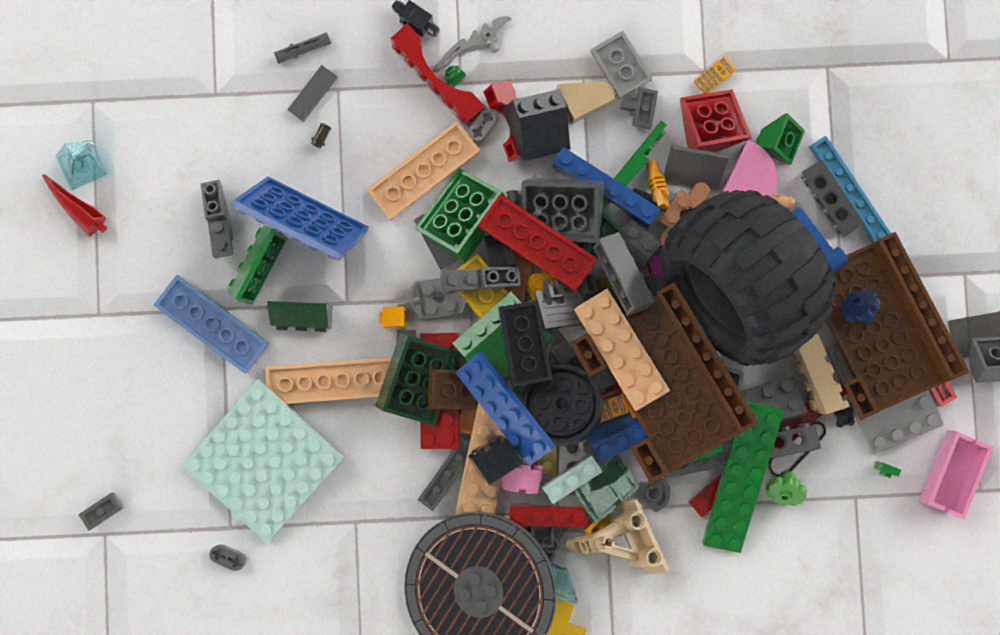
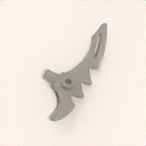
M509 16L496 18L493 20L491 28L488 24L484 23L480 34H478L477 30H473L469 41L461 39L442 57L433 71L437 72L445 68L459 54L473 47L489 46L492 53L498 52L499 48L496 44L498 41V31L504 23L511 21L512 18ZM460 47V49H459L456 53H454V54L450 57V59L444 64V62L446 61V59H447L455 50H457V49Z

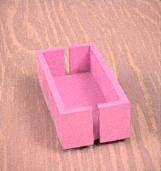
M947 430L919 502L965 520L993 446L979 440H974V438L960 432Z

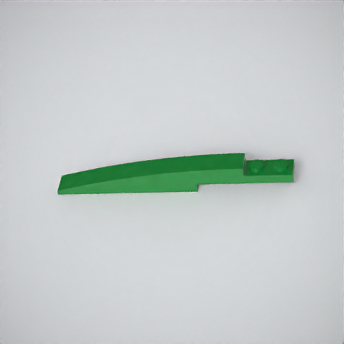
M662 120L658 123L614 177L616 181L624 186H627L648 162L649 159L645 155L648 156L654 148L653 142L656 139L660 141L665 135L664 129L667 124ZM604 197L602 210L611 203Z

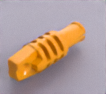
M650 160L646 163L649 174V188L653 201L657 202L659 208L665 210L670 207L668 196H670L664 175L660 173L658 162Z

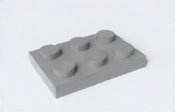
M624 31L609 38L590 51L619 100L653 79Z

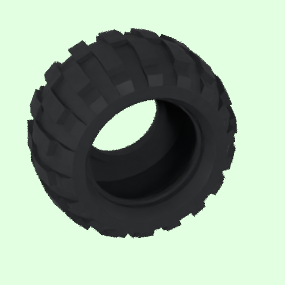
M743 190L725 191L704 200L683 215L667 233L668 236L664 241L663 250L660 252L659 258L666 286L673 282L676 284L714 349L731 361H736L744 366L763 365L766 363L770 365L790 356L812 339L828 320L827 317L832 309L831 302L835 299L836 291L832 285L835 281L832 270L827 263V258L807 227L788 208L779 204L768 195L763 196L754 190H747L746 192Z

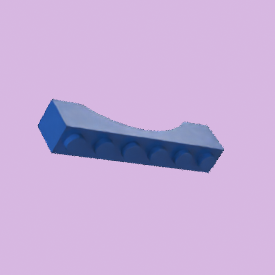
M565 147L561 149L553 161L552 168L571 180H604L603 197L646 229H649L661 210Z

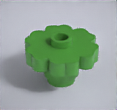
M783 471L778 477L770 479L769 484H766V496L773 499L774 503L783 506L787 504L796 506L802 504L803 500L806 499V486L800 484L793 472Z

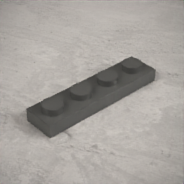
M463 436L460 439V449H453L418 498L419 502L434 511L465 467L470 441Z

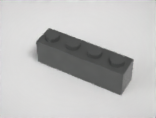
M620 233L600 238L593 246V249L627 316L648 309L654 302L653 294L648 289L642 273L639 272L634 257L631 256L627 249L625 240L622 239Z

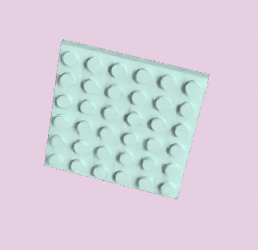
M256 380L182 466L265 543H268L343 460L344 456L262 381Z

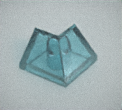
M92 140L65 143L56 154V158L71 190L107 175Z
M550 562L556 579L557 595L577 605L578 599L567 567L562 568Z

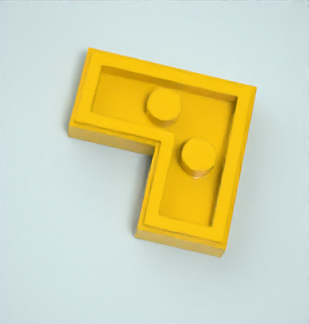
M557 598L554 620L547 635L586 634V628L569 623L574 608L573 603Z

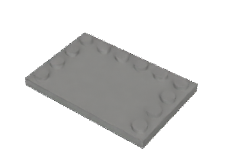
M835 344L826 348V352L844 389L842 384L853 380L854 377L838 345ZM929 390L879 411V413L863 420L859 419L846 394L872 455L944 425Z

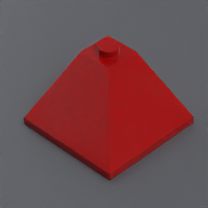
M733 89L680 98L688 148L716 153L752 138Z

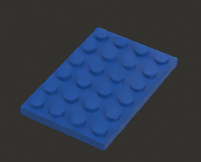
M269 176L234 199L232 207L240 213L249 215L258 222L273 227L274 230L283 232L291 236L292 239L301 241L309 245L310 248L319 250L327 254L328 257L340 260L367 233L369 226Z

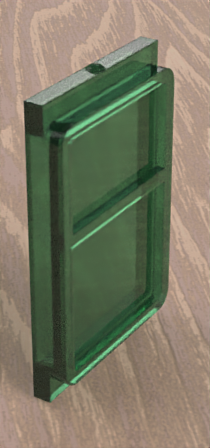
M616 455L600 468L602 473L573 491L594 523L605 518L640 487L619 455Z

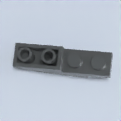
M220 180L200 183L205 219L208 221L212 256L217 259L234 255L232 228Z
M488 267L472 270H442L440 272L442 291L468 292L521 286L519 267Z

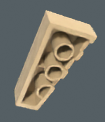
M817 333L812 339L792 353V355H795L798 362L796 363V368L799 374H802L804 380L802 381L803 388L809 394L810 408L815 413L829 414L850 406L847 400L843 401L840 392L843 390L840 383L837 384L833 379L834 369L824 359L827 358V353Z

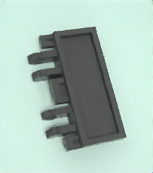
M592 274L586 276V281L585 279L582 281L576 292L568 287L564 288L563 284L556 279L553 280V287L550 280H543V290L534 292L535 299L539 302L543 329L551 330L583 325L574 309L599 294L595 277Z

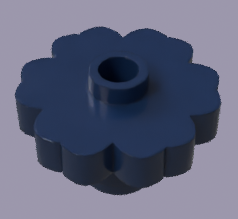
M871 289L857 290L849 294L847 300L841 302L839 310L844 320L850 323L858 321L864 325L870 324L876 319L875 314L881 304L877 293Z

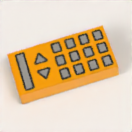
M722 57L695 79L694 82L704 94L710 93L735 73L736 70L725 57Z
M623 394L602 400L603 414L600 422L629 412Z

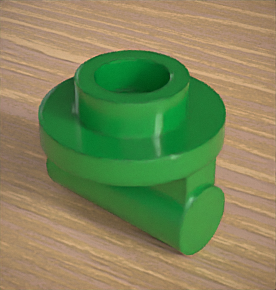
M452 65L445 70L444 79L448 82L449 86L454 88L466 74L459 66Z

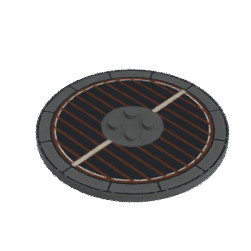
M465 512L446 518L434 525L422 536L411 553L407 564L404 582L405 600L409 616L419 635H547L551 628L557 606V586L551 563L538 541L522 526L506 517L488 512Z

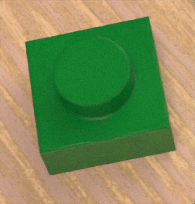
M876 461L874 465L875 469L880 470V475L891 478L892 475L899 477L901 469L883 462Z

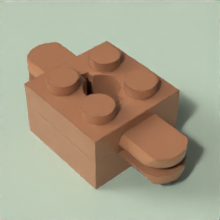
M697 183L688 194L681 189L675 194L669 203L670 207L665 210L656 224L665 230L659 239L661 248L664 246V241L668 236L667 233L677 221L709 197L710 188L707 184Z

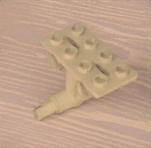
M637 499L616 502L615 506L618 513L611 518L608 526L590 535H580L574 539H568L565 544L566 547H570L567 548L570 552L575 551L580 554L600 552L626 559L630 567H643L646 574H666L669 572L667 561L659 549V543L655 539L651 531V525L646 520L642 505ZM624 535L629 548L615 545V540H610L616 536Z

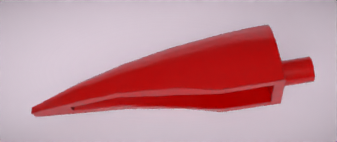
M42 174L44 181L58 203L89 237L96 233L97 230L101 233L107 230V227L103 224L106 217L97 209L65 190L47 175Z

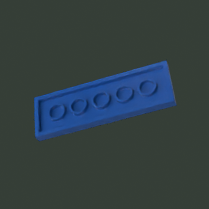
M482 351L477 353L456 372L461 381L528 466L556 447Z

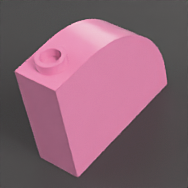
M747 140L743 144L720 193L723 191L732 192L734 190H743L745 192L747 190H754L763 196L768 195L772 197L776 187L777 174L770 155L756 143Z

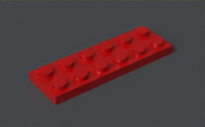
M499 194L478 224L480 229L574 292H576L597 261L596 257L501 194Z
M420 333V339L459 352L453 345V342L459 338V333ZM459 357L454 370L460 369ZM441 409L435 426L420 422L421 449H460V410Z

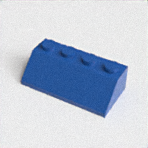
M629 411L626 414L600 422L595 432L587 440L597 461L601 463L629 450L630 447L648 438L638 419H633Z

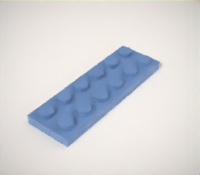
M180 275L174 277L154 304L155 307L245 374L249 372L270 344Z

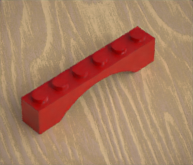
M408 23L390 38L392 49L398 55L401 53L405 57V63L411 69L414 67L418 71V77L423 82L427 81L431 85L429 87L436 96L440 95L444 99L442 101L449 110L452 108L457 113L455 116L462 124L465 122L469 126L485 110L484 104L472 92L453 88L441 81L432 72L423 57L420 36Z

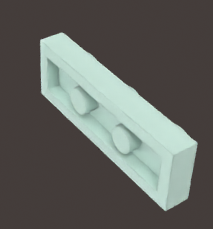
M590 454L544 484L542 488L552 504L602 473V471Z

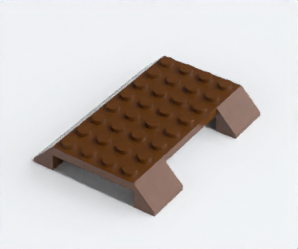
M896 232L846 255L848 259L846 264L833 273L835 282L832 285L836 293L835 299L831 302L832 309L826 323L854 377L853 380L842 385L860 420L945 382L970 373ZM865 289H871L877 293L881 304L876 311V319L872 323L864 325L858 321L850 323L844 320L839 308L841 302L848 299L849 294L857 290L864 291Z
M674 282L657 292V295L653 297L654 302L648 309L629 316L626 313L624 314L670 391L635 411L615 379L648 438L630 447L650 484L759 423ZM588 333L570 342L589 377L609 369Z

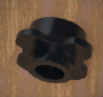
M847 407L834 412L837 419V427L842 428L844 425L853 426L855 424L852 408Z

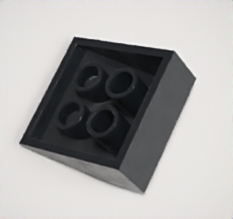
M560 89L514 99L502 109L522 162L557 154L563 147L568 150L571 149L567 107Z

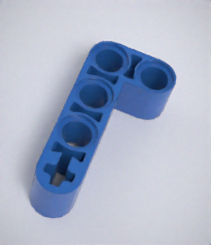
M797 208L792 211L802 224L807 227L818 245L822 248L832 273L841 269L848 261L844 251L839 247L833 249L802 209Z

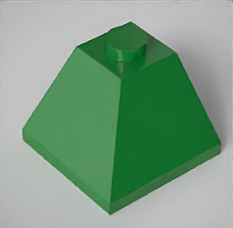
M785 113L761 129L756 139V144L762 147L771 158L791 165L805 130L789 114Z

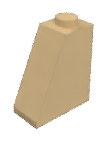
M607 82L559 84L556 90L560 89L567 107V113L573 124L613 104L616 96L613 87L609 86Z

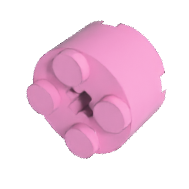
M522 460V465L502 477V488L505 490L538 494L541 487L543 465L533 463L532 466H528Z

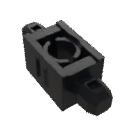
M398 0L393 3L392 9L398 14L401 24L406 25L408 23L422 38L426 32L432 37H437L440 29L433 23V15L408 0L406 5Z

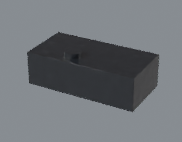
M538 300L498 307L497 311L511 387L553 380Z

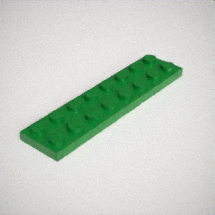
M748 401L746 402L759 423L732 438L702 540L703 546L737 553L742 551L784 413L782 408Z

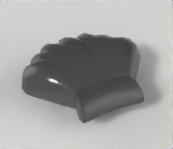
M663 477L651 484L649 481L639 483L638 501H644L654 512L660 511L668 504L671 493L670 485Z

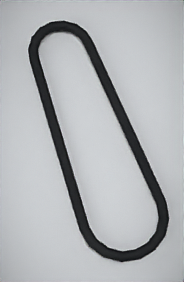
M815 421L810 426L814 424L822 426L823 434L819 437L821 441L826 435V427L823 423ZM810 451L805 452L789 471L792 472ZM771 458L768 463L769 470L774 476L778 477L780 474H776L772 470L771 463L774 458Z

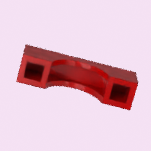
M511 80L491 84L483 91L489 109L501 113L504 117L502 109L509 102L517 99ZM510 130L509 138L503 144L508 161L512 162L520 160L521 157Z
M510 503L509 519L520 526L588 527V506L586 504H582V507Z

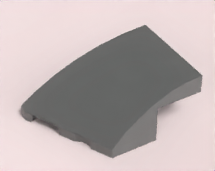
M522 526L538 541L552 565L555 553L559 549L561 539L565 530H568V527Z

